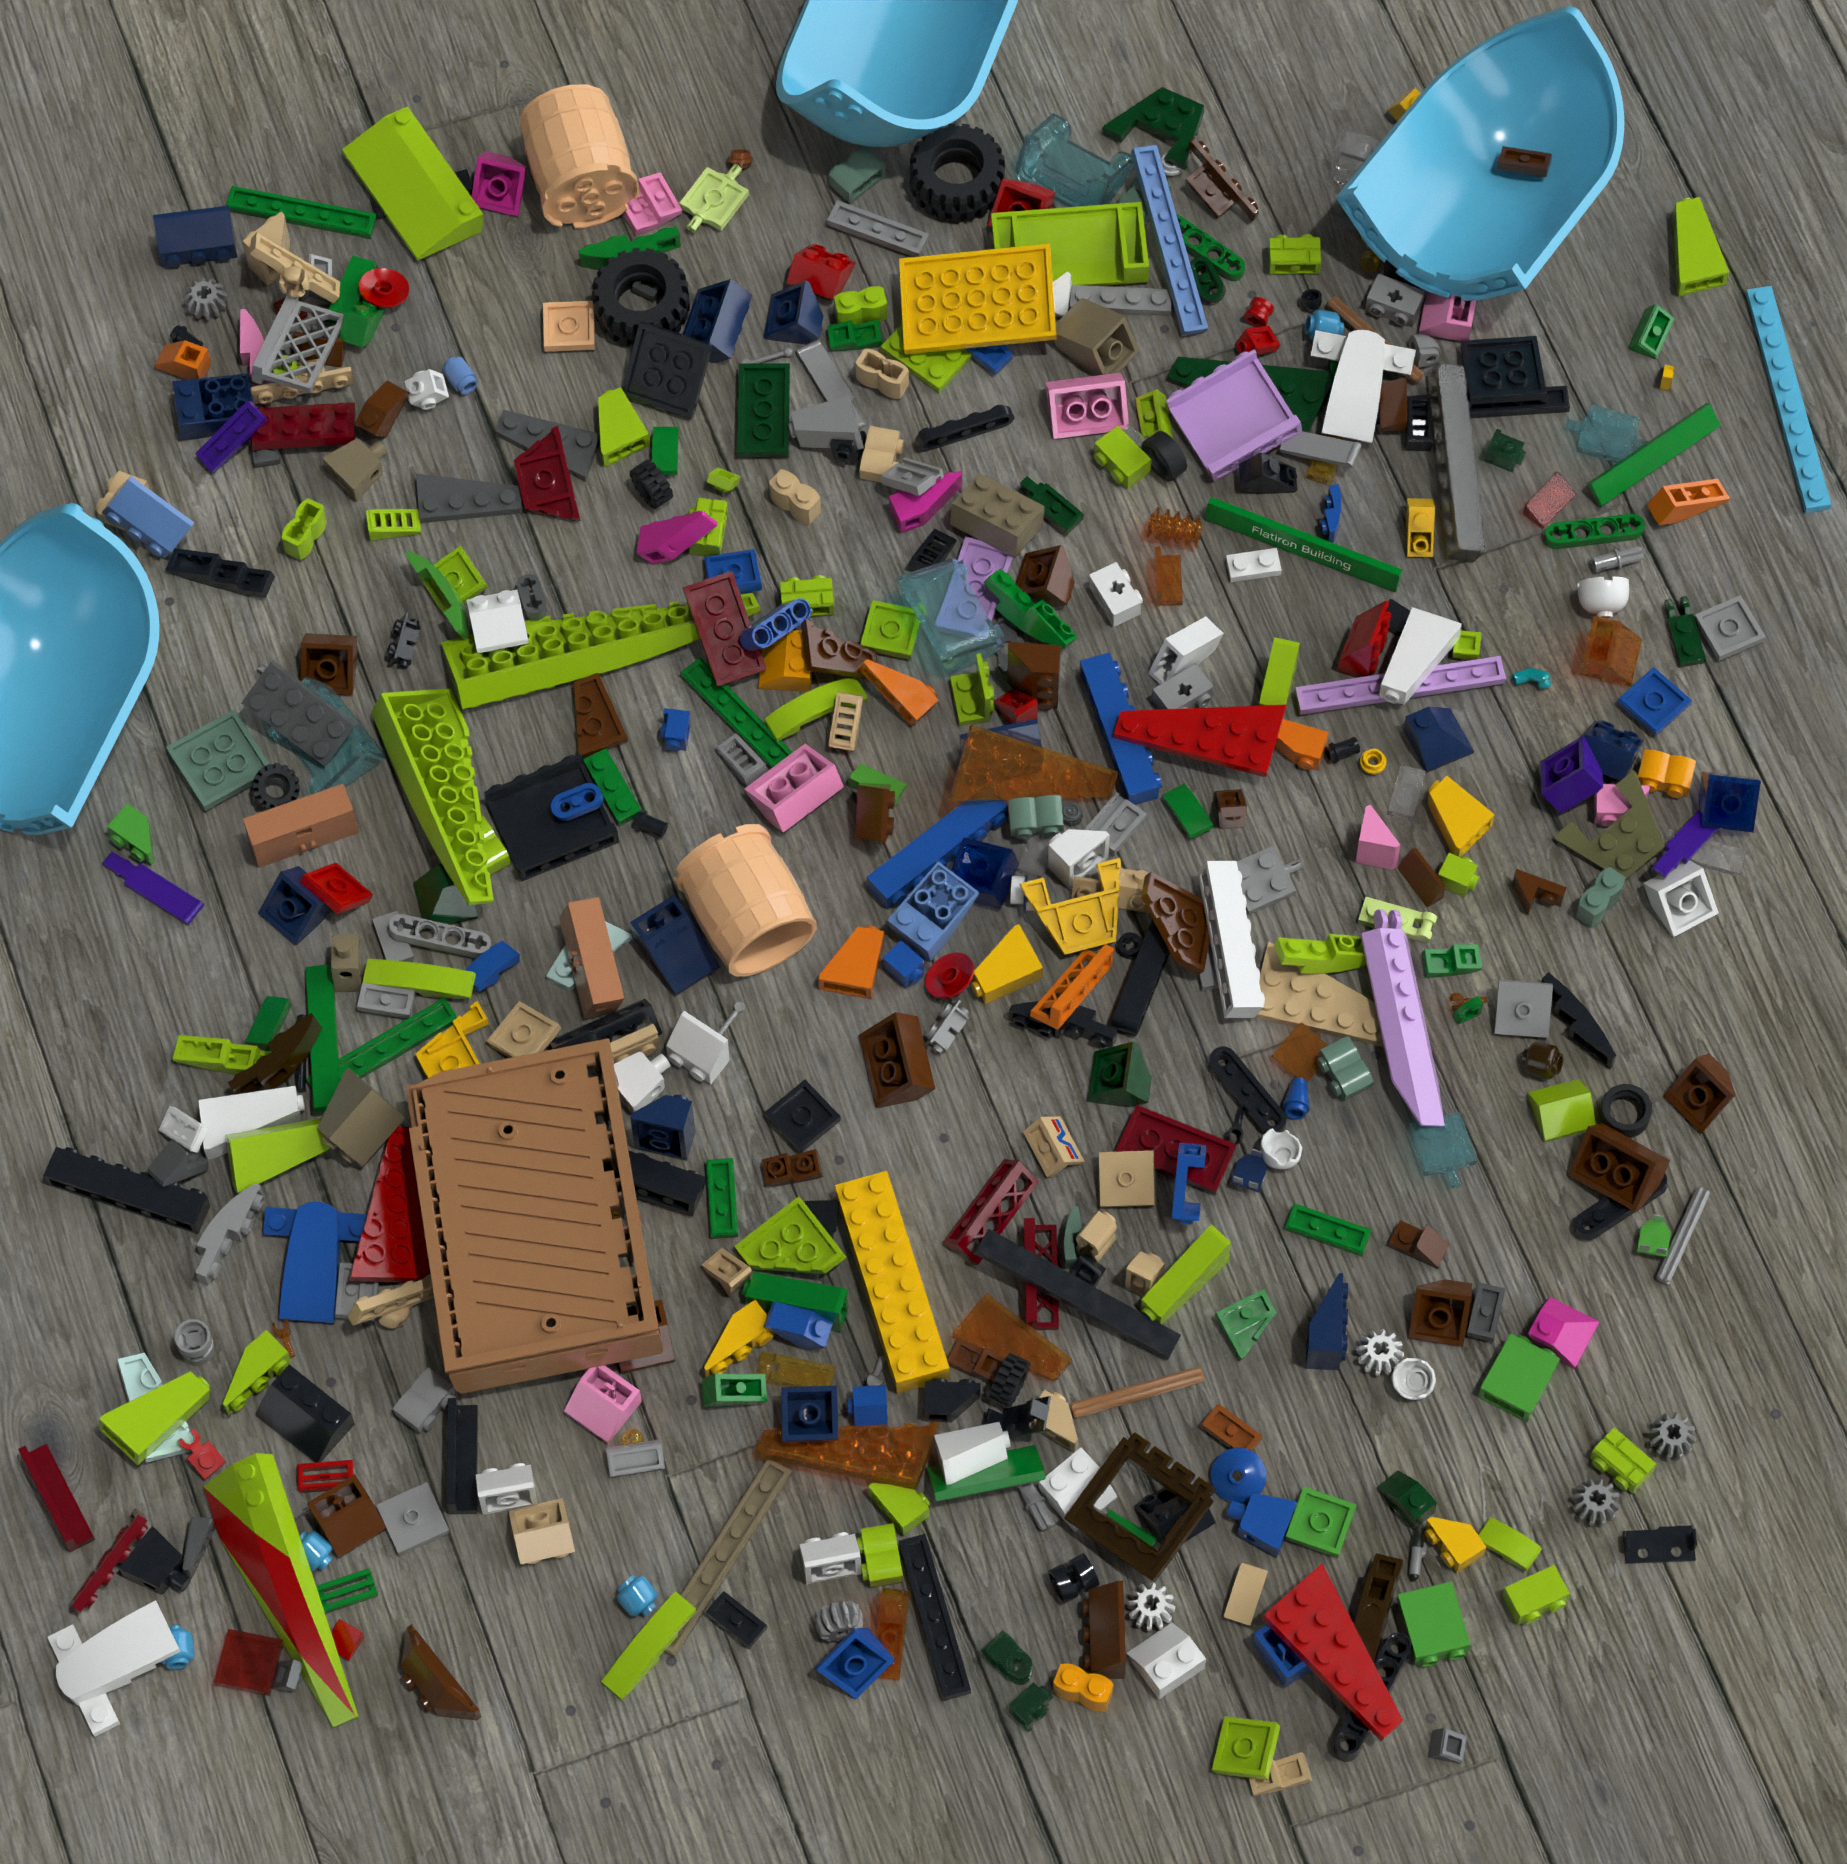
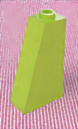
M1700 197L1682 199L1675 204L1673 213L1676 290L1678 297L1724 286L1729 275L1728 267Z
M322 1118L226 1134L232 1184L236 1192H242L255 1183L259 1184L329 1150L330 1147L322 1140L325 1135L317 1128Z
M1211 1224L1141 1299V1313L1148 1316L1152 1321L1155 1320L1163 1325L1229 1262L1231 1242Z
M190 1371L102 1415L99 1418L98 1429L133 1462L139 1465L209 1401L210 1386L203 1377H196Z

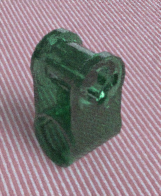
M1002 1630L981 1649L985 1658L1012 1683L1024 1685L1031 1680L1033 1674L1031 1658L1005 1631ZM1015 1666H1017L1018 1668H1022L1023 1666H1025V1670L1022 1671L1021 1669H1018L1015 1671Z

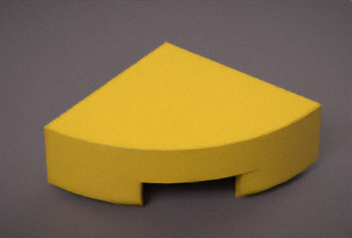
M1664 365L1660 385L1661 390L1669 391L1674 374L1673 366Z

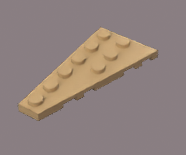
M1268 941L1259 981L1260 990L1265 997L1264 1007L1254 1018L1341 1038L1349 1036L1354 1041L1384 1047L1374 1001L1325 973L1305 974L1300 973L1298 966L1282 965L1274 944Z

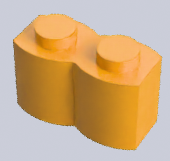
M1644 749L1638 773L1640 784L1649 785V792L1664 791L1673 798L1688 796L1696 761L1684 756L1669 755L1657 750Z
M1064 1663L1060 1664L1053 1682V1692L1065 1701L1080 1702L1089 1710L1106 1712L1113 1694L1114 1684L1105 1676L1094 1673L1087 1674L1076 1665Z

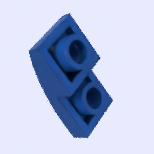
M1339 484L1329 486L1328 496H1324L1326 508L1324 510L1323 520H1320L1321 534L1326 535L1327 541L1334 543L1338 532L1341 513Z
M503 940L486 950L465 969V971L476 973L473 988L479 992L498 982L500 972L520 962V954Z

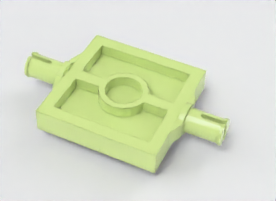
M733 164L727 174L718 173L707 167L686 193L679 205L682 210L693 216L692 220L686 225L689 231L695 233L701 223L709 224L722 231L747 199L749 190L735 181L740 172H742V168L739 165Z

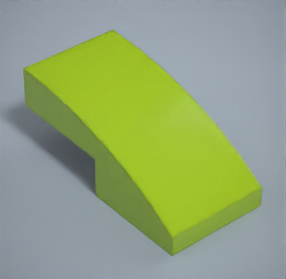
M1490 1517L1479 1534L1487 1549L1502 1555L1504 1561L1525 1571L1529 1570L1542 1550L1541 1546L1525 1535Z

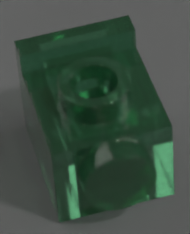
M1496 429L1487 447L1485 462L1513 473L1516 465H1522L1527 453V451L1523 450L1525 442L1502 434L1501 430Z
M1033 1682L1009 1704V1713L1029 1733L1033 1729V1720H1041L1049 1711L1047 1707L1053 1696L1044 1686L1039 1688Z

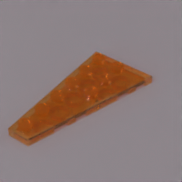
M970 725L949 801L1010 800L1046 795H1061V798L1111 797L1118 771Z
M929 1422L930 1426H914V1423H904V1427L888 1428L887 1425L842 1426V1430H838V1440L809 1442H783L782 1429L764 1430L756 1449V1458L917 1490L935 1442L934 1435L938 1434L940 1426L939 1422Z

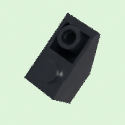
M1262 452L1239 463L1240 487L1256 494L1294 493L1298 491L1296 468Z
M934 1378L931 1381H925L924 1422L952 1423L980 1398L981 1383H975L971 1379L948 1382L943 1378Z

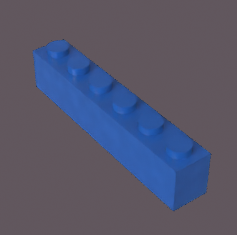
M1110 652L1081 660L1079 673L1125 799L1134 805L1158 799L1159 788H1162V782L1159 773L1153 772L1151 765H1154L1151 751H1146L1142 745L1113 738L1120 711L1135 710L1134 706H1129L1127 701L1129 693L1126 684L1120 682L1119 676L1121 671L1117 660H1112Z
M986 784L866 877L867 889L887 910L893 905H900L906 899L907 894L914 890L938 861L947 867L951 860L962 857L966 853L967 848L973 843L978 844L984 840L988 832L994 827H1001L1008 819V804L989 784Z

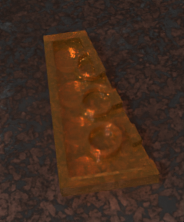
M988 1293L982 1297L952 1334L956 1339L961 1338L982 1350L987 1348L1005 1358L1009 1353L1031 1362L1030 1372L1053 1382H1056L1072 1363V1358Z

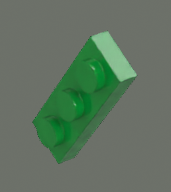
M605 748L584 758V765L595 785L602 791L603 799L618 826L635 819L639 811L642 812L607 749Z

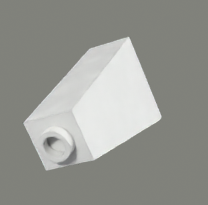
M1412 607L1381 683L1380 697L1390 703L1405 705L1458 641L1462 623Z
M296 1086L199 1100L201 1124L209 1128L203 1140L207 1160L228 1153L226 1134L301 1121L300 1111H305L303 1094L298 1095Z

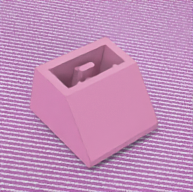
M1427 291L1419 334L1457 341L1469 340L1476 300H1461V297L1454 295L1446 298Z
M605 1365L589 1368L579 1380L564 1413L608 1444L641 1404V1393L639 1389Z

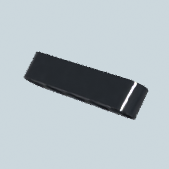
M1153 919L1150 922L1111 1023L1112 1028L1135 1036L1139 1033L1170 954Z
M1400 1632L1393 1633L1387 1638L1374 1663L1377 1670L1387 1668L1392 1673V1676L1389 1678L1381 1677L1389 1694L1408 1659L1411 1648V1641L1408 1636ZM1399 1644L1405 1651L1397 1654L1391 1650L1390 1646ZM1351 1710L1336 1737L1334 1754L1343 1762H1351L1356 1759L1370 1733L1366 1726L1360 1727L1354 1724L1353 1718L1357 1716ZM1350 1741L1354 1744L1355 1748L1351 1751H1346L1341 1748L1340 1743Z

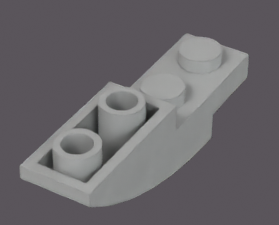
M255 1183L231 1199L212 1219L197 1243L199 1253L203 1256L195 1272L199 1283L209 1286L212 1278L216 1279L220 1272V1261L223 1255H227L231 1249V1239L241 1242L244 1235L250 1233L254 1223L252 1218L256 1211L261 1210L265 1200L261 1185Z

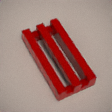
M353 1460L297 1464L298 1492L312 1493L330 1490L343 1481L304 1484V1482L348 1479L354 1475ZM347 1469V1472L303 1475V1472Z

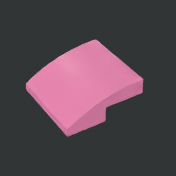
M661 172L638 179L640 193L636 200L632 198L627 203L628 210L623 213V216L636 236L674 219L682 213V208Z

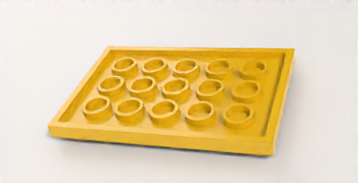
M1050 244L899 259L905 354L1057 340Z

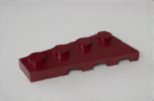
M136 1508L130 1515L134 1519L130 1526L125 1525L124 1528L120 1529L113 1542L115 1544L113 1549L109 1548L104 1552L97 1564V1567H99L97 1571H92L71 1600V1607L81 1613L84 1607L88 1610L98 1597L95 1594L100 1585L105 1587L114 1575V1572L111 1571L117 1562L122 1564L131 1552V1549L128 1547L134 1539L139 1541L148 1529V1526L145 1525L148 1521L147 1518Z

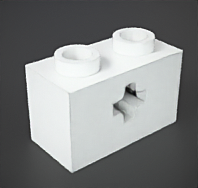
M1117 562L1089 574V588L1113 627L1140 615L1141 604L1143 603L1137 589L1133 590L1130 585L1131 581L1125 569L1121 570Z

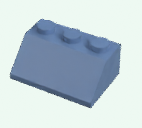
M132 476L117 489L102 511L111 524L121 526L127 531L129 537L135 541L143 542L148 546V550L158 557L162 556L163 558H166L194 524L192 520Z

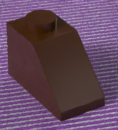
M387 380L366 400L355 424L376 436L387 438L410 392Z

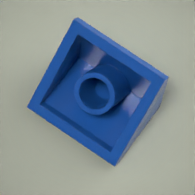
M854 1628L815 1668L826 1678L857 1699L895 1659L869 1628Z

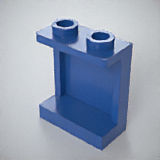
M1179 1143L1172 1219H1177L1178 1223L1193 1224V1221H1199L1201 1204L1186 1202L1185 1191L1188 1166L1205 1167L1206 1145Z

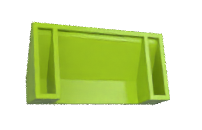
M408 106L386 115L342 149V154L417 261L482 232L484 214Z
M1142 202L991 213L994 249L1050 244L1053 282L1067 271L1071 274L1072 285L1107 286L1146 283L1149 280V260Z

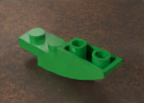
M677 226L660 229L658 232L647 236H639L630 242L626 234L612 236L600 243L588 244L579 249L580 265L584 268L599 270L601 266L606 267V261L610 257L617 258L618 253L624 250L626 253L632 252V248H640V251H646V248L654 249L657 254L660 251L665 253L681 247L680 233Z
M1002 569L997 570L984 581L985 585L1001 601L995 608L1025 633L1050 645H1061V648L1076 640L1077 636L1072 631V628L1059 618L1049 604L1045 603L1043 599L1034 604L1030 596L1022 591L1014 583L1013 578Z

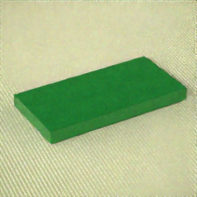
M1032 1445L1007 1450L1008 1459L949 1485H946L940 1464L928 1466L927 1473L936 1501L1046 1479L1036 1446Z

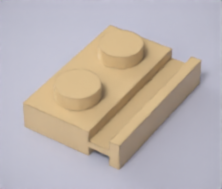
M654 1024L611 1042L610 1045L614 1057L613 1063L615 1064L637 1052H642L646 1057L655 1053L660 1048L658 1032Z

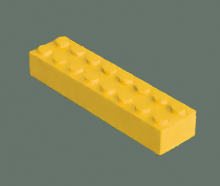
M883 1171L836 1184L835 1197L836 1200H839L841 1217L896 1393L899 1394L924 1387L925 1381H931L934 1378L950 1379L948 1361L888 1172Z

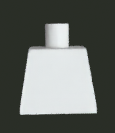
M637 1052L614 1064L619 1082L618 1092L620 1101L631 1114L650 1104L665 1088L664 1078L661 1073L671 1067L663 1054L649 1061L642 1052Z

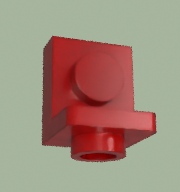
M1270 326L1247 328L1235 343L1240 354L1246 351L1249 353L1254 349L1256 354L1276 352L1281 346Z

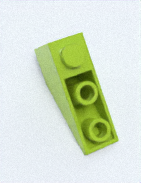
M267 1330L244 1350L223 1402L224 1409L228 1415L234 1411L238 1412L247 1404L248 1398L254 1393L262 1392L267 1387L268 1381L275 1375H280L291 1362L288 1351Z

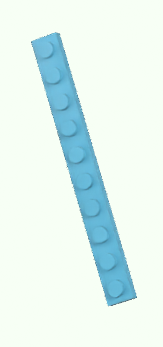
M1772 286L1747 289V302L1804 512L1811 513L1830 510V497Z

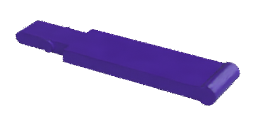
M1706 802L1668 842L1664 848L1667 852L1660 857V860L1653 866L1652 870L1666 878L1678 867L1681 861L1686 864L1727 821L1729 816Z
M112 851L102 862V865L114 872L116 876L125 879L124 885L186 925L191 923L204 906L202 901L141 863L136 867L129 860H125Z

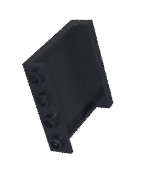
M582 753L576 756L569 755L563 758L561 762L553 765H544L528 775H519L503 785H493L484 792L487 807L521 881L619 843L618 831L615 824L611 823L603 803L598 809L569 821L559 820L551 810V802L556 795L585 783H593L584 765ZM588 796L586 801H593L595 796ZM565 805L562 812H567L570 809V805Z

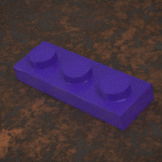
M247 401L195 454L211 472L215 473L268 419L252 401Z

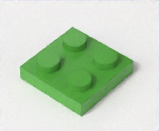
M1303 1487L1285 1540L1339 1558L1356 1509V1504Z

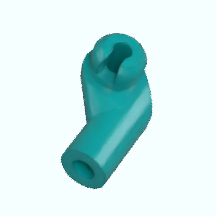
M1528 668L1512 673V679L1516 686L1530 681H1537L1538 688L1545 689L1552 684L1550 674L1544 670Z

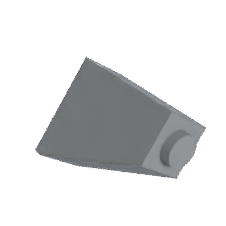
M850 395L791 412L793 422L789 423L792 438H798L800 447L831 448V439L853 440L856 443L857 449L864 448Z

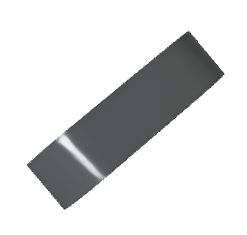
M531 574L521 576L517 581V590L524 615L529 620H540L547 613L546 600L540 581ZM530 585L533 592L528 593L525 586ZM532 602L536 603L537 610H534L531 606Z

